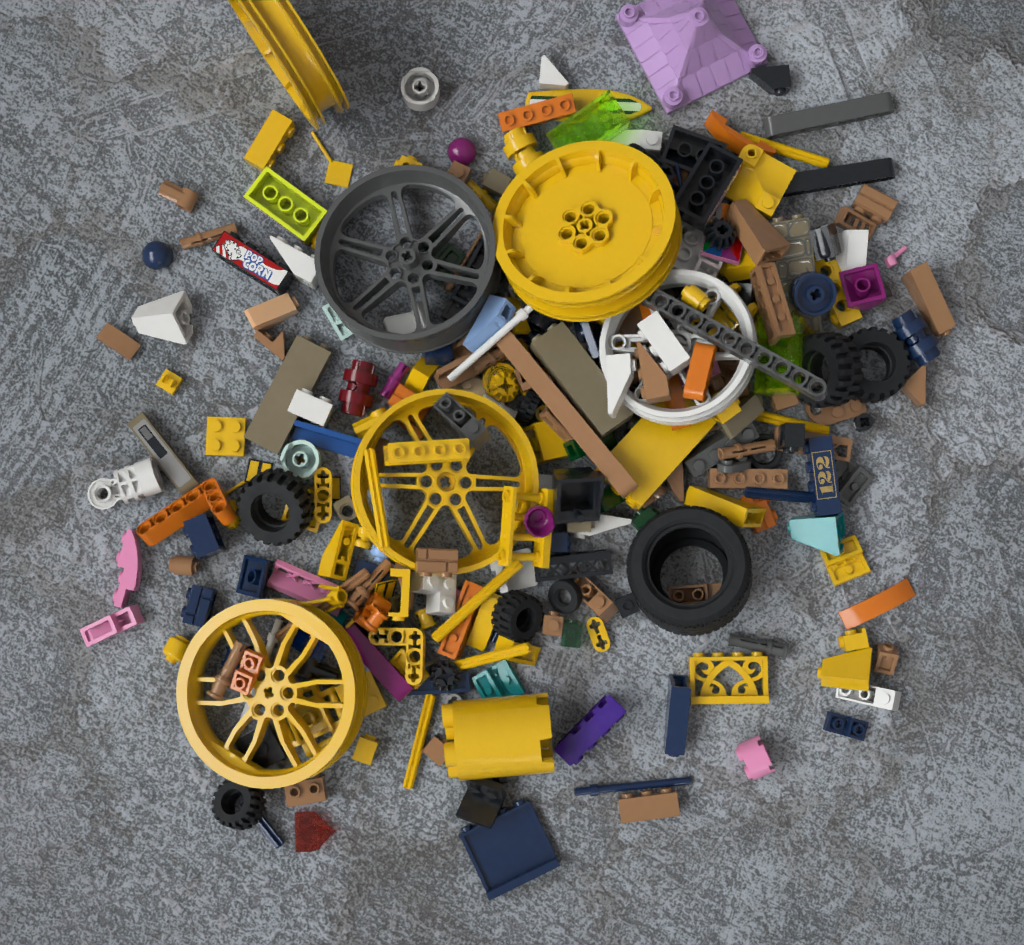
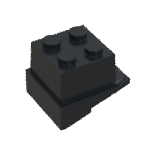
M591 467L552 469L554 524L600 521L605 476L601 471H594Z

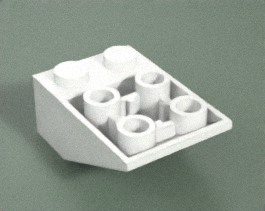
M270 236L271 241L298 281L316 290L319 283L315 271L314 255L308 256L304 253L305 250L297 245L291 247L287 243L288 241L280 236H277V238Z

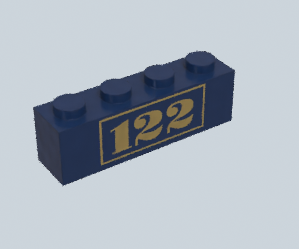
M832 435L806 438L803 453L807 454L805 470L810 477L807 486L808 492L812 493V501H810L811 512H814V516L842 513Z

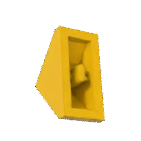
M421 357L412 368L404 386L415 393L423 392L440 365H425V358Z

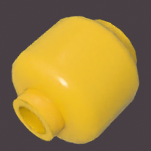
M178 634L176 637L171 636L162 650L163 654L166 655L165 660L174 665L176 662L181 663L190 641Z

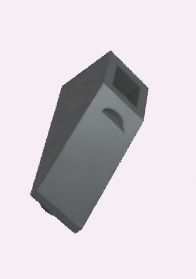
M447 392L432 405L462 438L469 439V444L477 452L492 438L488 429Z

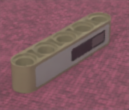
M143 411L127 423L182 495L200 485L197 478Z

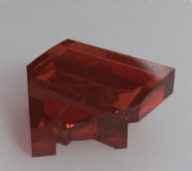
M314 811L294 812L296 853L319 850L322 844L335 832Z

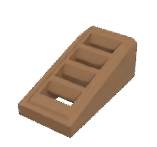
M847 206L839 209L833 221L837 227L843 230H857L856 227L859 221L861 224L858 230H864L865 226L868 225V241H870L877 226L876 223ZM854 218V221H853L852 225L850 226L849 223H850L851 219Z

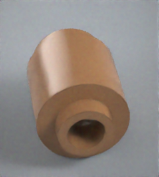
M176 555L169 560V572L174 573V575L194 576L195 572H198L199 561H196V558L193 556Z

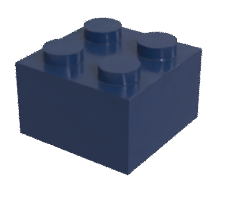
M203 513L183 522L185 526L183 527V532L186 538L191 540L192 545H190V549L194 556L207 559L226 551L213 515Z

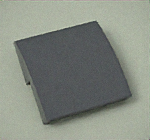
M839 453L838 456L845 457V454ZM835 460L840 502L850 508L872 481L873 477L852 460L850 462Z

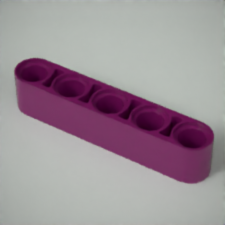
M355 623L349 628L344 626L343 628L354 641L363 664L398 702L403 700L414 688L407 683L406 679L375 645L370 643L369 638Z

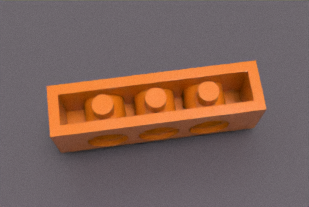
M570 93L498 113L502 132L506 134L517 127L529 128L578 113L574 96Z

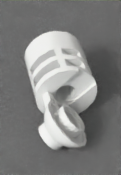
M150 457L138 461L134 465H127L122 469L113 470V479L100 478L95 480L89 486L87 495L92 506L104 510L111 508L120 500H123L125 504H129L131 501L140 500L144 496L149 497L163 492L164 484L156 462ZM107 489L108 496L102 499L100 494L102 490Z

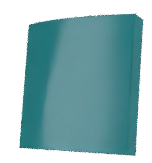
M506 659L471 678L481 698L521 695L526 692L510 662Z

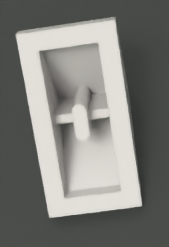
M543 55L541 57L539 89H568L569 83L549 59Z

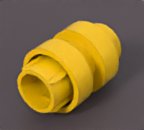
M517 127L506 133L503 137L505 143L503 151L509 161L515 160L516 163L512 168L516 175L532 161L544 155L542 151L536 152L535 148L538 146V142L533 133H527L525 127Z

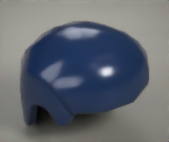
M161 241L148 243L142 251L143 262L153 270L169 267L174 259L173 250L170 245Z

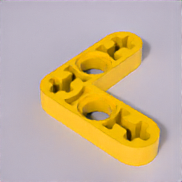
M378 628L376 633L373 631L369 632L368 638L373 645L406 646L405 679L407 683L417 686L424 681L426 645L424 631L417 628ZM379 631L380 635H387V639H379L377 642V639H374V635H377ZM399 631L402 639L395 643L392 635L394 632ZM415 632H417V635H420V639H417L416 642L417 646L421 645L420 649L411 648V645L415 646V640L411 638L412 635H415ZM417 651L420 654V660L414 663L411 660V654ZM410 665H420V669L416 668V674L419 675V679H416L415 682L414 679L410 678L414 674V668H410Z

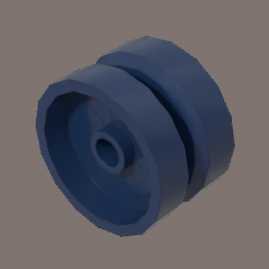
M807 271L800 273L793 279L789 286L788 295L790 303L795 309L807 315L818 316L825 314L832 308L836 301L837 291L835 284L828 276L818 272Z

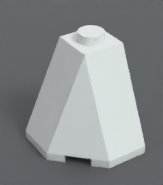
M844 230L842 233H838L842 253L835 257L841 271L866 266L869 230Z
M180 291L138 306L131 317L133 325L140 334L183 345L188 343L193 334V325L189 323V314H193L192 304L186 291Z

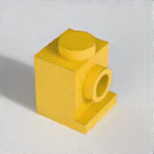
M858 628V632H856V629L844 631L845 635L837 637L838 646L842 648V651L847 652L869 647L866 628Z

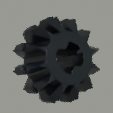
M715 217L712 222L709 221L703 235L705 236V242H710V248L715 246L717 251L721 248L725 251L728 247L733 246L737 232H735L736 226L730 225L731 220L726 222L724 217L720 220Z

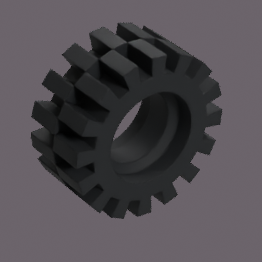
M528 390L515 417L517 422L526 426L531 424L536 409L542 401L535 391Z

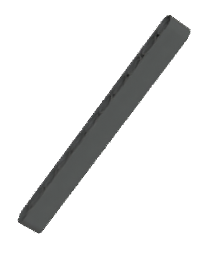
M657 289L641 302L647 308L657 311L663 317L815 401H822L827 397L828 389L823 379L667 293ZM660 301H667L664 306H657ZM679 309H682V310H683V313H682L681 315H679V316H675V315H674V313H675L677 310H679ZM694 319H700L699 324L691 325ZM710 329H718L714 335L708 334ZM728 338H735L732 344H725ZM751 347L752 351L749 354H743V349ZM763 357L770 358L766 364L760 363V359ZM781 366L788 368L783 374L777 372ZM799 376H803L806 378L805 381L800 384L796 383L795 379ZM816 386L824 388L821 393L816 394L812 392Z

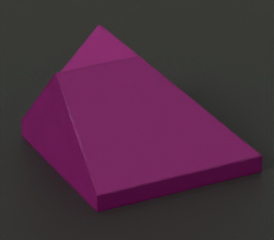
M877 263L839 272L848 308L868 311L887 299Z

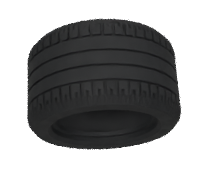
M688 505L670 508L667 511L664 510L660 514L653 516L652 519H649L640 528L641 530L636 533V537L633 538L629 548L626 572L632 594L638 606L649 620L658 625V627L677 635L700 636L725 627L727 623H730L734 620L733 618L739 615L750 595L753 574L747 542L740 530L735 527V524L714 510ZM688 546L700 547L711 552L718 559L723 572L722 585L719 591L711 598L696 604H680L672 601L664 592L660 580L661 569L668 556L674 551Z

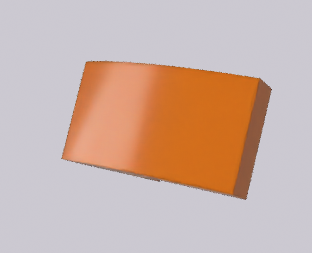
M246 649L240 668L235 670L230 688L248 696L258 678L266 656L251 649Z

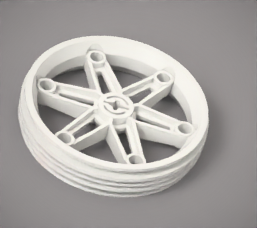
M672 269L664 282L657 288L664 290L694 284L701 290L706 291L705 293L709 295L708 298L716 296V301L710 302L706 308L705 315L712 318L723 301L738 320L742 335L758 344L754 322L746 304L730 286L716 277L694 270ZM666 300L660 301L657 306H664ZM633 308L616 316L606 318L599 341V356L606 381V355L630 353L635 356L634 349L637 348L631 347V343L643 342L638 334H618L624 319ZM670 320L674 327L671 330L690 358L692 357L696 342L714 345L694 333L691 334L685 328ZM727 339L725 344H732L734 340ZM618 341H624L622 347H615V344ZM746 347L743 349L742 353L749 354L752 351V348ZM645 349L660 367L659 363L662 361L659 356L654 357L649 349ZM726 351L716 352L714 361L740 360L729 383L717 395L711 398L707 390L706 396L708 398L704 403L694 400L696 406L681 409L662 408L648 404L646 399H639L641 394L640 388L644 387L643 380H641L634 393L628 389L622 403L636 415L663 425H689L702 422L724 411L741 395L749 383L755 367ZM681 370L678 374L685 384L687 375L684 370ZM665 373L668 380H670V378L672 377L671 373Z

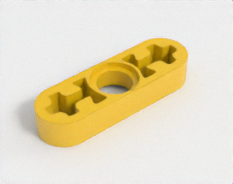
M325 467L318 468L314 474V516L321 524L329 523L333 517V476L331 471ZM323 471H325L326 475H329L328 478H325V485L329 484V488L324 486L318 488V484L322 485V480L318 478V475H322ZM322 490H326L329 493V498L326 501H321L318 498V494ZM318 503L322 505L329 504V507L325 506V512L329 513L325 520L318 516V514L322 513V507H318Z

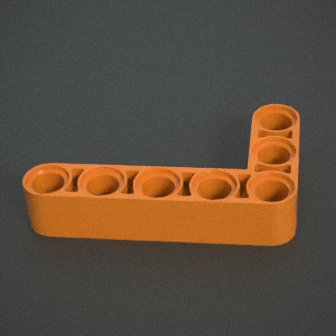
M210 478L142 522L137 527L136 533L148 546H154L182 528L184 521L201 515L209 509L225 526L233 523L237 515L226 491L215 478Z

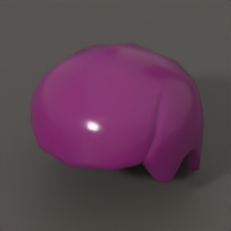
M460 137L454 139L449 144L447 155L452 163L455 160L468 166L476 157V148L471 140Z
M533 506L528 509L524 516V525L527 531L534 537L543 538L548 536L555 527L553 514L545 506Z

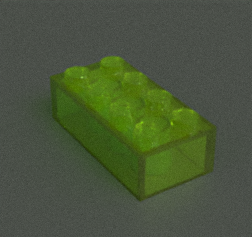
M608 90L547 132L546 136L556 149L582 141H611L630 128L632 124L611 91Z
M790 313L796 334L793 337L780 338L775 345L769 346L761 315H757L758 344L802 368L804 317ZM763 357L760 359V363L766 364L770 358ZM781 366L777 372L783 374L788 368ZM755 368L754 393L762 396L801 395L795 389ZM801 376L795 379L796 383H801Z

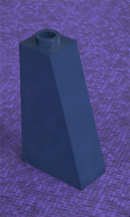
M669 674L664 752L671 757L685 755L691 685L688 675Z

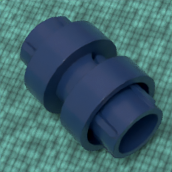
M910 309L891 321L890 324L894 329L893 333L897 335L896 339L898 341L902 340L907 346L910 354L907 356V359L914 360L918 367L925 365L940 355V351L936 346L939 341L934 333L927 335L923 329L928 324L922 315L918 317L914 310Z

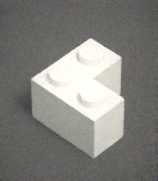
M302 388L301 391L297 389L287 411L326 428L334 410V406L331 404L332 401L323 396H320L318 399L312 396L313 392Z
M420 572L411 573L410 592L426 594V614L437 616L454 614L457 575L440 577V574H432V577L420 576Z

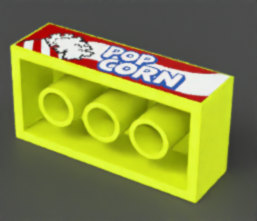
M267 166L243 196L247 203L306 246L310 244V240L320 228L322 220L327 213L326 209Z

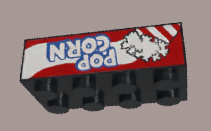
M708 142L675 196L681 220L704 232L707 223L712 219L741 171L743 159Z
M223 231L212 248L216 256L278 296L285 294L294 280L289 267L281 262L277 264L273 257L266 252L261 254L257 247L247 241L245 244L236 233L231 231L229 234Z

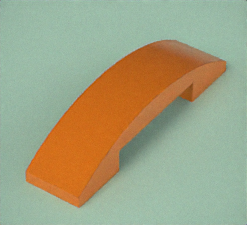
M714 110L710 112L704 123L705 127L716 140L728 144L726 148L735 154L740 155L742 149L749 144L758 146L771 157L777 151L761 140L757 145L727 126L728 119ZM748 151L749 156H754L752 151Z
M905 578L858 604L838 612L846 630H849L897 607L916 596L908 579Z

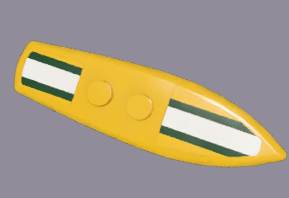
M566 89L529 92L525 101L526 106L572 93L578 114L554 121L581 124L620 123L640 117L652 110V106L634 96L606 89Z

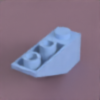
M490 294L462 345L474 353L511 320L517 308L506 298Z

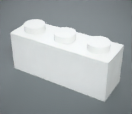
M657 311L637 324L640 329L637 332L643 342L646 340L651 346L648 349L654 357L659 356L662 361L659 364L665 373L670 372L674 376L690 365L691 358Z

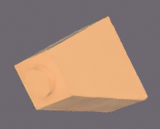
M285 293L246 309L244 313L256 332L259 330L262 333L299 313L297 307L300 305L295 296L291 297L288 293Z

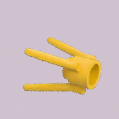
M319 584V588L331 590L325 598L298 602L304 606L328 602L332 605V607L324 611L328 614L345 606L347 593L341 586Z

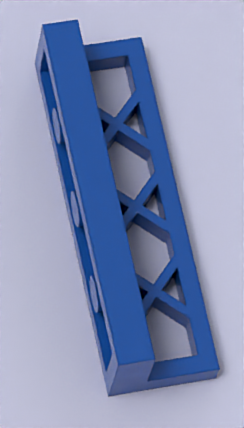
M295 420L293 441L306 440L317 448L351 458L355 457L358 446L362 441L360 438Z

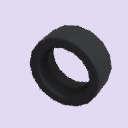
M759 434L760 437H758L750 443L769 439L774 440V436L770 434ZM775 450L774 458L768 463H759L754 459L753 455H748V458L752 460L751 467L754 469L774 468L781 461L783 451Z

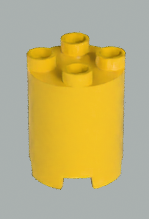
M548 692L455 700L450 704H442L443 728H445L446 740H454V742L444 743L445 766L448 768L449 778H459V781L555 773Z

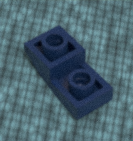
M827 711L823 730L864 741L869 722Z

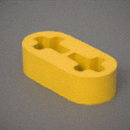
M595 616L589 618L586 622V628L594 649L598 652L607 651L610 648V639L603 621ZM592 620L600 622L598 626L599 633L597 634L594 628L590 629L589 627L592 624ZM598 635L601 636L602 640L607 641L604 649L596 646V643L599 642Z

